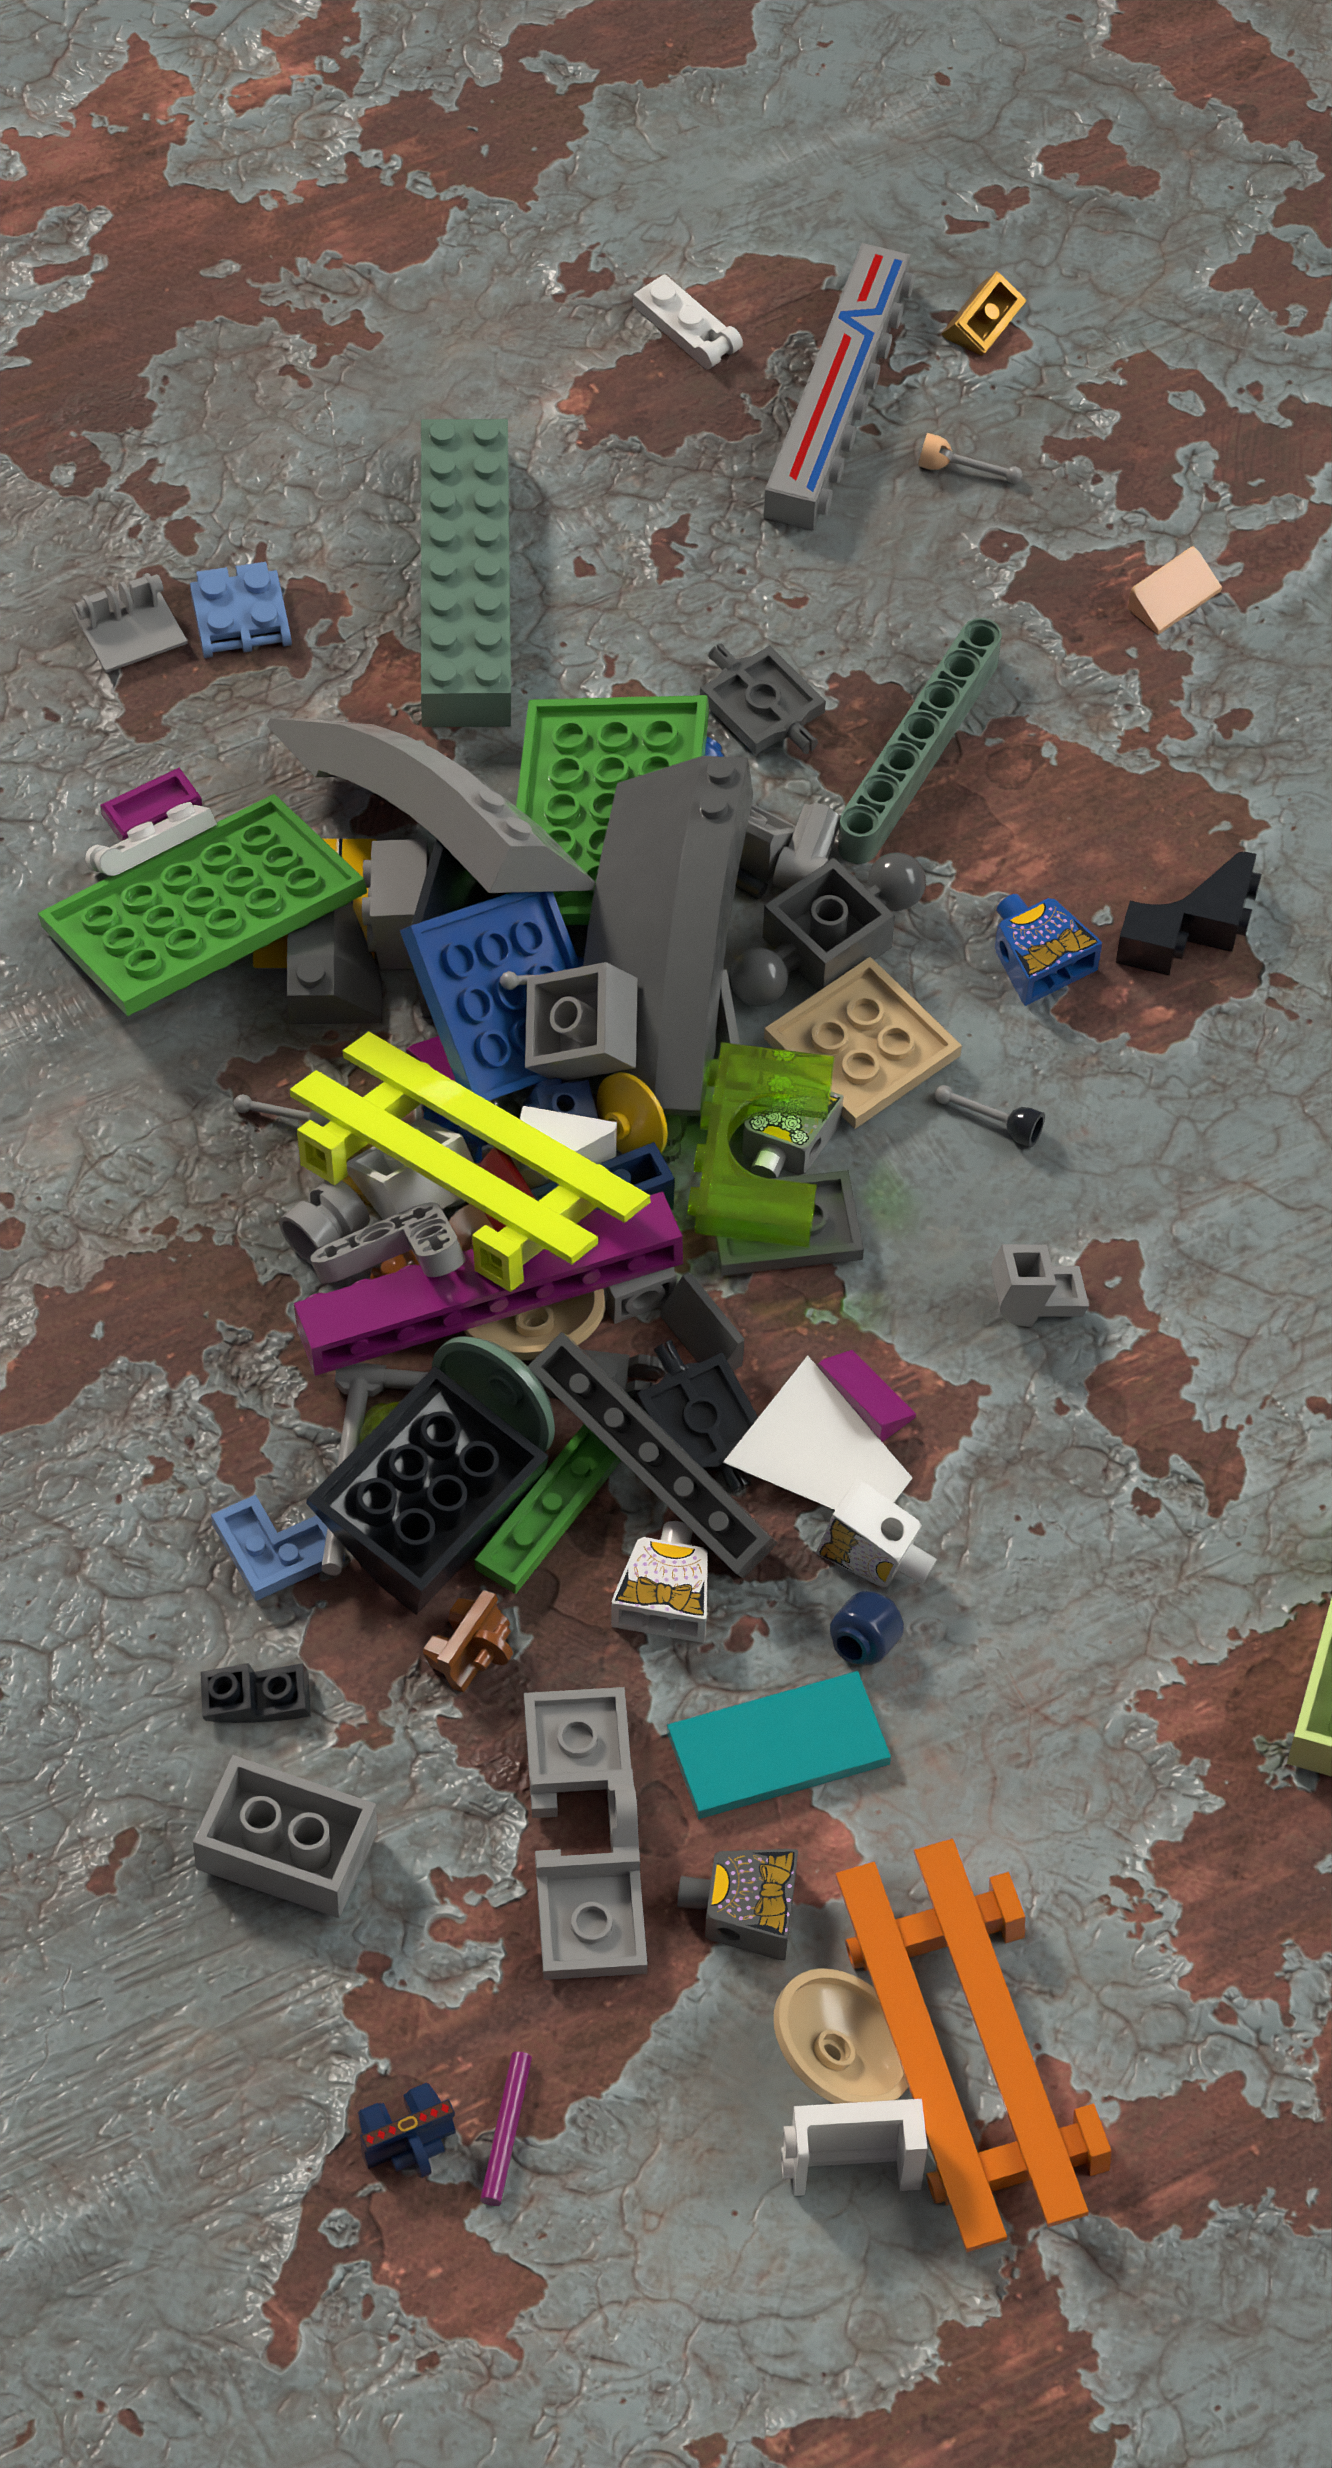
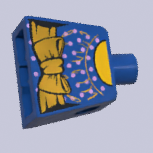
M1011 894L998 904L996 911L1003 920L997 926L995 950L1021 1002L1025 1006L1098 970L1102 942L1055 899L1047 898L1028 907L1018 894Z

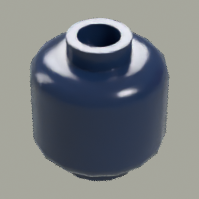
M862 1591L853 1595L837 1612L830 1623V1636L835 1651L845 1661L859 1665L871 1666L882 1661L897 1644L904 1632V1622L894 1602L888 1597L870 1591Z

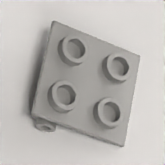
M149 573L143 574V577L130 581L129 587L124 582H120L116 592L112 586L106 587V593L102 591L91 596H81V601L71 607L72 613L105 673L188 644L187 639L160 593L164 591L158 574L150 576Z

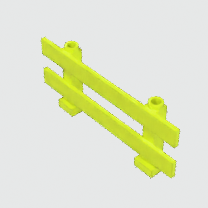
M369 1031L342 1050L343 1058L384 1081L367 1095L361 1097L317 1070L289 1089L290 1097L330 1120L324 1127L309 1120L297 1129L301 1166L335 1186L348 1176L347 1159L369 1143L503 1223L506 1227L499 1232L484 1225L472 1235L474 1267L476 1272L509 1292H512L524 1282L523 1265L544 1248L571 1265L598 1244V1236L576 1223L598 1207L625 1223L651 1203L649 1194L609 1172L604 1166L590 1161L434 1070L429 1064L415 1059ZM423 1104L559 1184V1186L537 1201L403 1122L401 1119Z

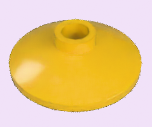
M618 1072L605 1078L597 1092V1111L600 1120L617 1122V1150L625 1154L655 1142L662 1154L666 1147L668 1130L663 1109L654 1093L644 1082L628 1073Z

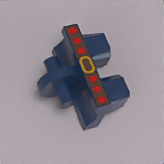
M429 2083L412 2088L403 2095L404 2104L409 2115L392 2122L384 2103L373 2104L358 2112L362 2157L368 2169L391 2160L395 2172L413 2165L420 2178L431 2175L432 2171L428 2159L445 2152L441 2139L455 2134L456 2129L453 2122L455 2111L449 2099L441 2102Z

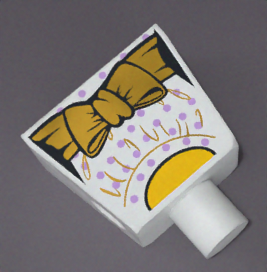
M859 1478L855 1479L833 1513L816 1552L817 1555L880 1587H887L898 1570L918 1583L923 1584L937 1561L935 1557L913 1545L922 1526L919 1520Z
M679 1521L666 1522L663 1526L661 1540L646 1537L637 1540L612 1599L611 1627L701 1643L705 1642L708 1551L703 1547L690 1545L693 1531L685 1523Z

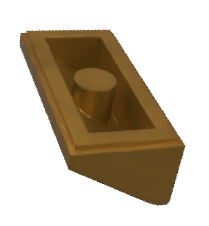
M996 271L977 287L942 331L941 335L947 340L982 356L1027 300Z

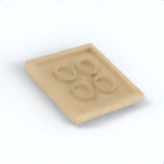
M871 957L846 972L764 1029V1039L809 1084L844 1096L842 1117L854 1129L960 1057L962 1045Z

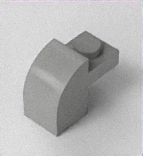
M1001 1245L991 1263V1274L1000 1312L1005 1320L1015 1325L1032 1327L1038 1317L1084 1316L1089 1303L1079 1266H1052L1047 1245Z

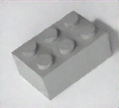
M232 1755L193 1840L196 1869L340 1918L378 1831L376 1804Z

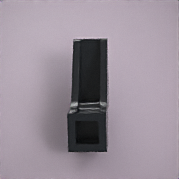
M1245 851L1235 854L1193 892L1179 901L1168 904H1145L1130 900L1119 938L1116 963L1170 975L1174 958L1183 959L1187 942L1233 952L1237 934L1246 936L1252 909L1245 908L1246 900H1256L1262 874L1253 872L1257 854Z

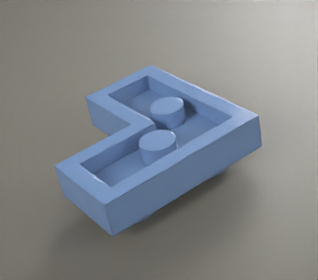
M256 1495L211 1514L214 1529L255 1601L322 1571L327 1526L317 1515L277 1533Z

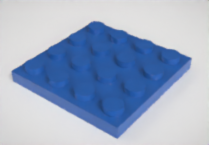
M553 891L508 893L400 930L456 1082L490 1101L548 1080V1078L525 1068L527 985H517L514 989L507 990L501 986L500 978L503 973L508 971L514 972L517 976L542 975L581 967Z

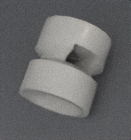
M325 1180L309 1193V1203L305 1201L297 1203L279 1220L280 1230L285 1240L302 1259L312 1264L310 1257L316 1250L364 1229L369 1225L370 1216L363 1201L348 1184L340 1181L334 1186Z

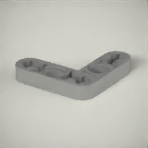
M429 1202L410 1208L333 1241L316 1250L311 1255L310 1260L321 1283H333L410 1250L413 1251L424 1274L428 1277H438L456 1270L465 1262V1255L440 1205L435 1202Z

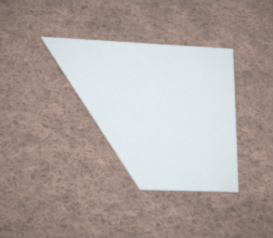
M809 1356L805 1358L723 1462L834 1510L837 1509L856 1478L870 1485L893 1503L912 1480L911 1475Z

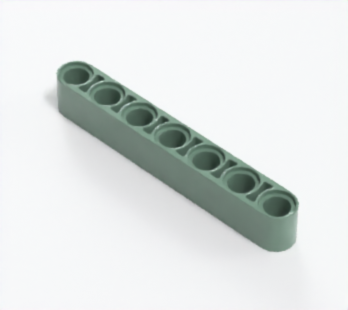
M975 618L963 626L843 810L839 823L838 852L846 861L854 864H864L871 861L877 855L994 674L999 663L1002 638L1001 629L994 621L986 618Z

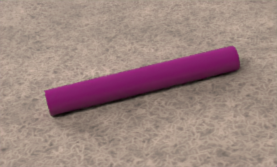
M513 2052L511 2054L480 2198L482 2203L489 2206H500L502 2202L532 2057L524 2052Z

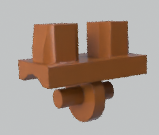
M483 1590L476 1601L458 1598L449 1611L448 1620L453 1630H456L452 1637L432 1636L423 1649V1654L430 1667L444 1673L451 1688L464 1693L479 1670L485 1671L491 1662L497 1665H506L513 1655L511 1647L505 1641L511 1633V1630L508 1628L510 1622L498 1609L496 1604L498 1598L494 1593Z

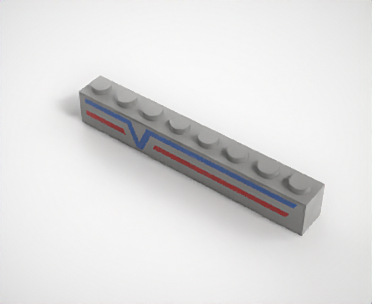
M865 243L861 244L765 488L764 518L814 530L819 515H827L833 490L830 489L831 483H839L845 463V458H842L843 452H851L856 437L857 427L854 426L856 420L863 421L869 399L866 392L868 389L874 390L880 374L879 358H887L892 342V334H889L891 328L898 329L904 309V304L901 303L902 298L909 299L913 290L915 274L909 272L910 254Z

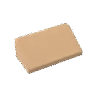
M1192 546L1136 584L1130 591L1128 609L1159 635L1221 592L1222 586L1201 553Z

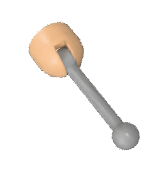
M930 433L926 435L918 463L919 467L939 470L953 462L1006 477L1007 481L1012 484L1020 482L1023 477L1022 470L1016 466L1007 469L953 454L951 446L946 439Z

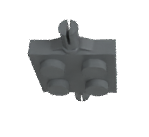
M717 644V648L714 646L708 654L709 659L722 672L717 678L700 687V695H707L709 709L755 755L779 740L790 738L804 754H808L809 749L810 751L815 749L818 740L803 726L825 713L826 701L770 645L753 656L736 659L723 644Z

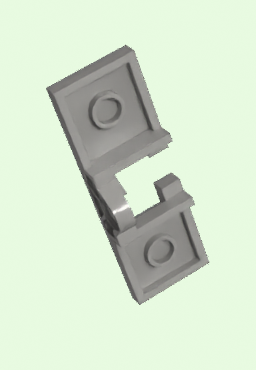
M625 1687L524 1693L532 1818L558 1817L556 1792L606 1789L611 1853L561 1856V1849L535 1851L543 1980L647 1974V1953L640 1880L637 1800L633 1782V1770L631 1769Z

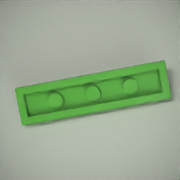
M583 1424L475 1559V1570L516 1594L622 1460Z

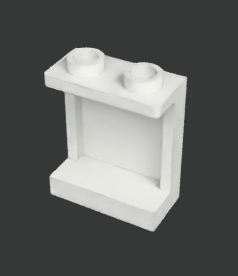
M922 2099L794 2106L792 2126H783L784 2147H781L783 2179L793 2180L794 2196L805 2195L808 2167L897 2161L899 2190H921L927 2154Z

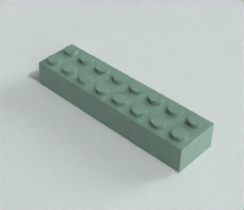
M421 419L422 727L511 726L508 419Z

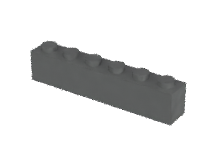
M561 1332L527 1366L737 1575L745 1578L778 1544L741 1505L566 1334Z

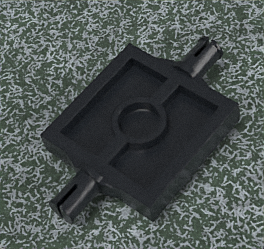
M672 1340L666 1341L665 1344H660L654 1349V1352L657 1354L667 1374L659 1383L638 1392L635 1397L637 1404L705 1471L720 1469L732 1494L739 1492L740 1489L742 1491L751 1484L750 1481H748L742 1470L723 1462L758 1419V1416L724 1354L720 1353L700 1363L684 1365Z

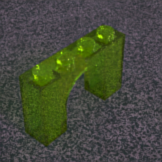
M721 1042L719 1060L710 1059L708 1067L707 1087L714 1088L713 1101L703 1102L700 1129L708 1130L706 1144L697 1143L694 1172L702 1173L700 1187L691 1186L687 1215L696 1216L695 1233L809 1248L817 1185L768 1179L754 1175L735 1160L728 1144L733 1133L740 1125L758 1115L780 1113L827 1119L835 1056Z

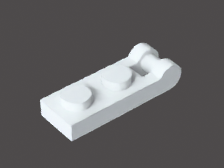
M666 274L633 294V306L705 369H710L721 361V356L725 353L731 355L743 347L741 335L735 328L723 325Z
M191 802L183 803L167 811L168 818L155 825L152 822H146L130 829L127 832L129 838L111 847L104 845L92 846L86 853L85 861L89 869L115 876L217 825L210 808L192 805Z

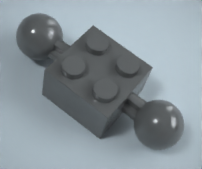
M894 852L886 854L872 865L868 875V885L864 887L835 858H832L765 904L762 938L775 950L751 948L737 956L729 972V983L734 995L740 1001L750 1006H768L776 1002L783 995L788 984V973L794 969L814 988L820 991L867 958L871 957L875 960L891 949L895 915L891 911H902L911 908L924 894L926 876L921 864L914 857L905 853Z

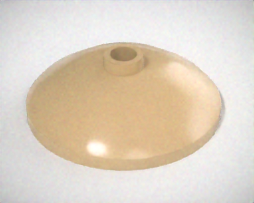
M602 1288L464 1331L468 1337L488 1340L503 1347L521 1361H532L561 1332L570 1337L577 1345L586 1340L596 1330L603 1318L605 1311L604 1290Z
M813 1969L803 1972L785 1986L775 2004L774 2030L785 2060L795 2075L809 2089L834 2104L897 2100L908 2089V2084L874 1987L854 1975L834 1969Z

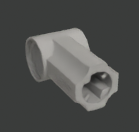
M819 803L804 804L789 847L785 846L778 858L773 877L774 886L787 890L829 861L828 857L839 829L840 814L834 812L829 806Z

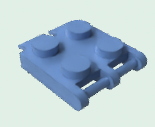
M259 562L235 566L236 576L229 577L227 567L196 572L197 582L190 583V591L204 658L213 657V652L242 648L244 653L252 651L254 646L281 642L283 647L292 645L277 570L268 571L267 563ZM277 631L280 632V634L260 636L254 638L250 637V635L271 633ZM240 637V640L211 644V641Z

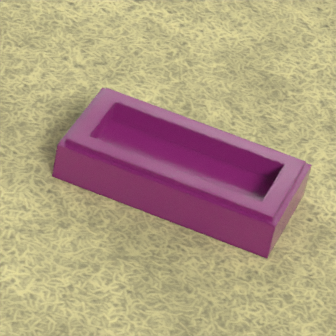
M179 767L101 804L100 808L103 818L118 839L123 841L129 838L127 832L130 829L146 822H152L155 825L168 818L167 811L183 803L191 802L192 805L202 806V798Z

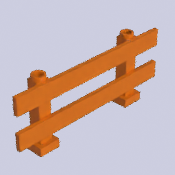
M952 1838L914 1849V1855L933 1906L929 1910L895 1919L875 1861L837 1872L835 1875L855 1931V1937L845 1939L850 1963L853 1969L863 1967L864 1971L869 1972L912 2098L922 2099L926 2138L936 2164L935 2171L926 2173L932 2199L935 2204L945 2202L946 2206L950 2205L967 2253L1007 2240V2234L992 2195L993 2191L1031 2180L1048 2228L1088 2216L1089 2211L1073 2167L1086 2164L1090 2176L1110 2171L1112 2151L1094 2103L1074 2109L1073 2124L1058 2128L988 1935L1001 1931L1005 1944L1025 1938L1024 1911L1009 1872L989 1877V1892L974 1896L956 1844ZM948 1947L1017 2140L979 2153L974 2144L909 1960L911 1957Z

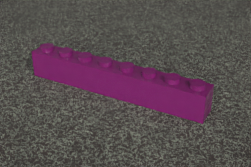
M660 1192L650 1195L651 1203L625 1223L603 1210H593L576 1224L598 1236V1244L572 1265L544 1248L523 1265L524 1282L512 1292L475 1271L473 1249L463 1251L465 1262L459 1268L442 1276L428 1277L424 1274L420 1265H409L395 1273L375 1279H362L351 1286L328 1293H316L305 1300L295 1302L294 1310L297 1331L314 1375L327 1373L683 1264V1236L664 1193Z

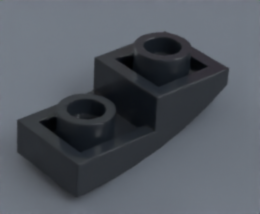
M249 1663L200 1672L202 1717L205 1721L257 1723L311 1717L309 1672L303 1663L254 1672Z

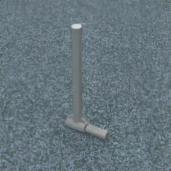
M356 1363L336 1369L335 1387L343 1394H348L337 1467L361 1443L367 1397H373L381 1391L384 1392L385 1388L412 1390L429 1372L386 1369V1365ZM328 1528L321 1569L326 1574L337 1575L342 1569L345 1547Z

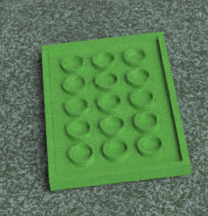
M707 695L529 700L516 807L542 827L596 882L617 783L705 756L709 717ZM595 886L593 890L553 891L565 925H589Z
M272 794L217 822V825L38 912L42 928L104 993L129 1016L178 990L188 987L191 983L227 967L232 962L257 949L268 946L271 942L308 925L310 922L337 908L347 905L368 892L364 878L280 798Z

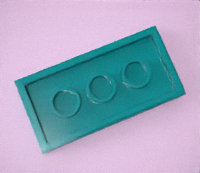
M858 1671L667 1724V1735L698 1819L890 1765L891 1762L890 1752Z

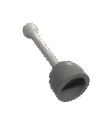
M244 1094L238 1095L233 1103L235 1110L239 1113H246L252 1110L307 1122L312 1120L322 1127L330 1122L329 1119L314 1110L305 1112L255 1102Z

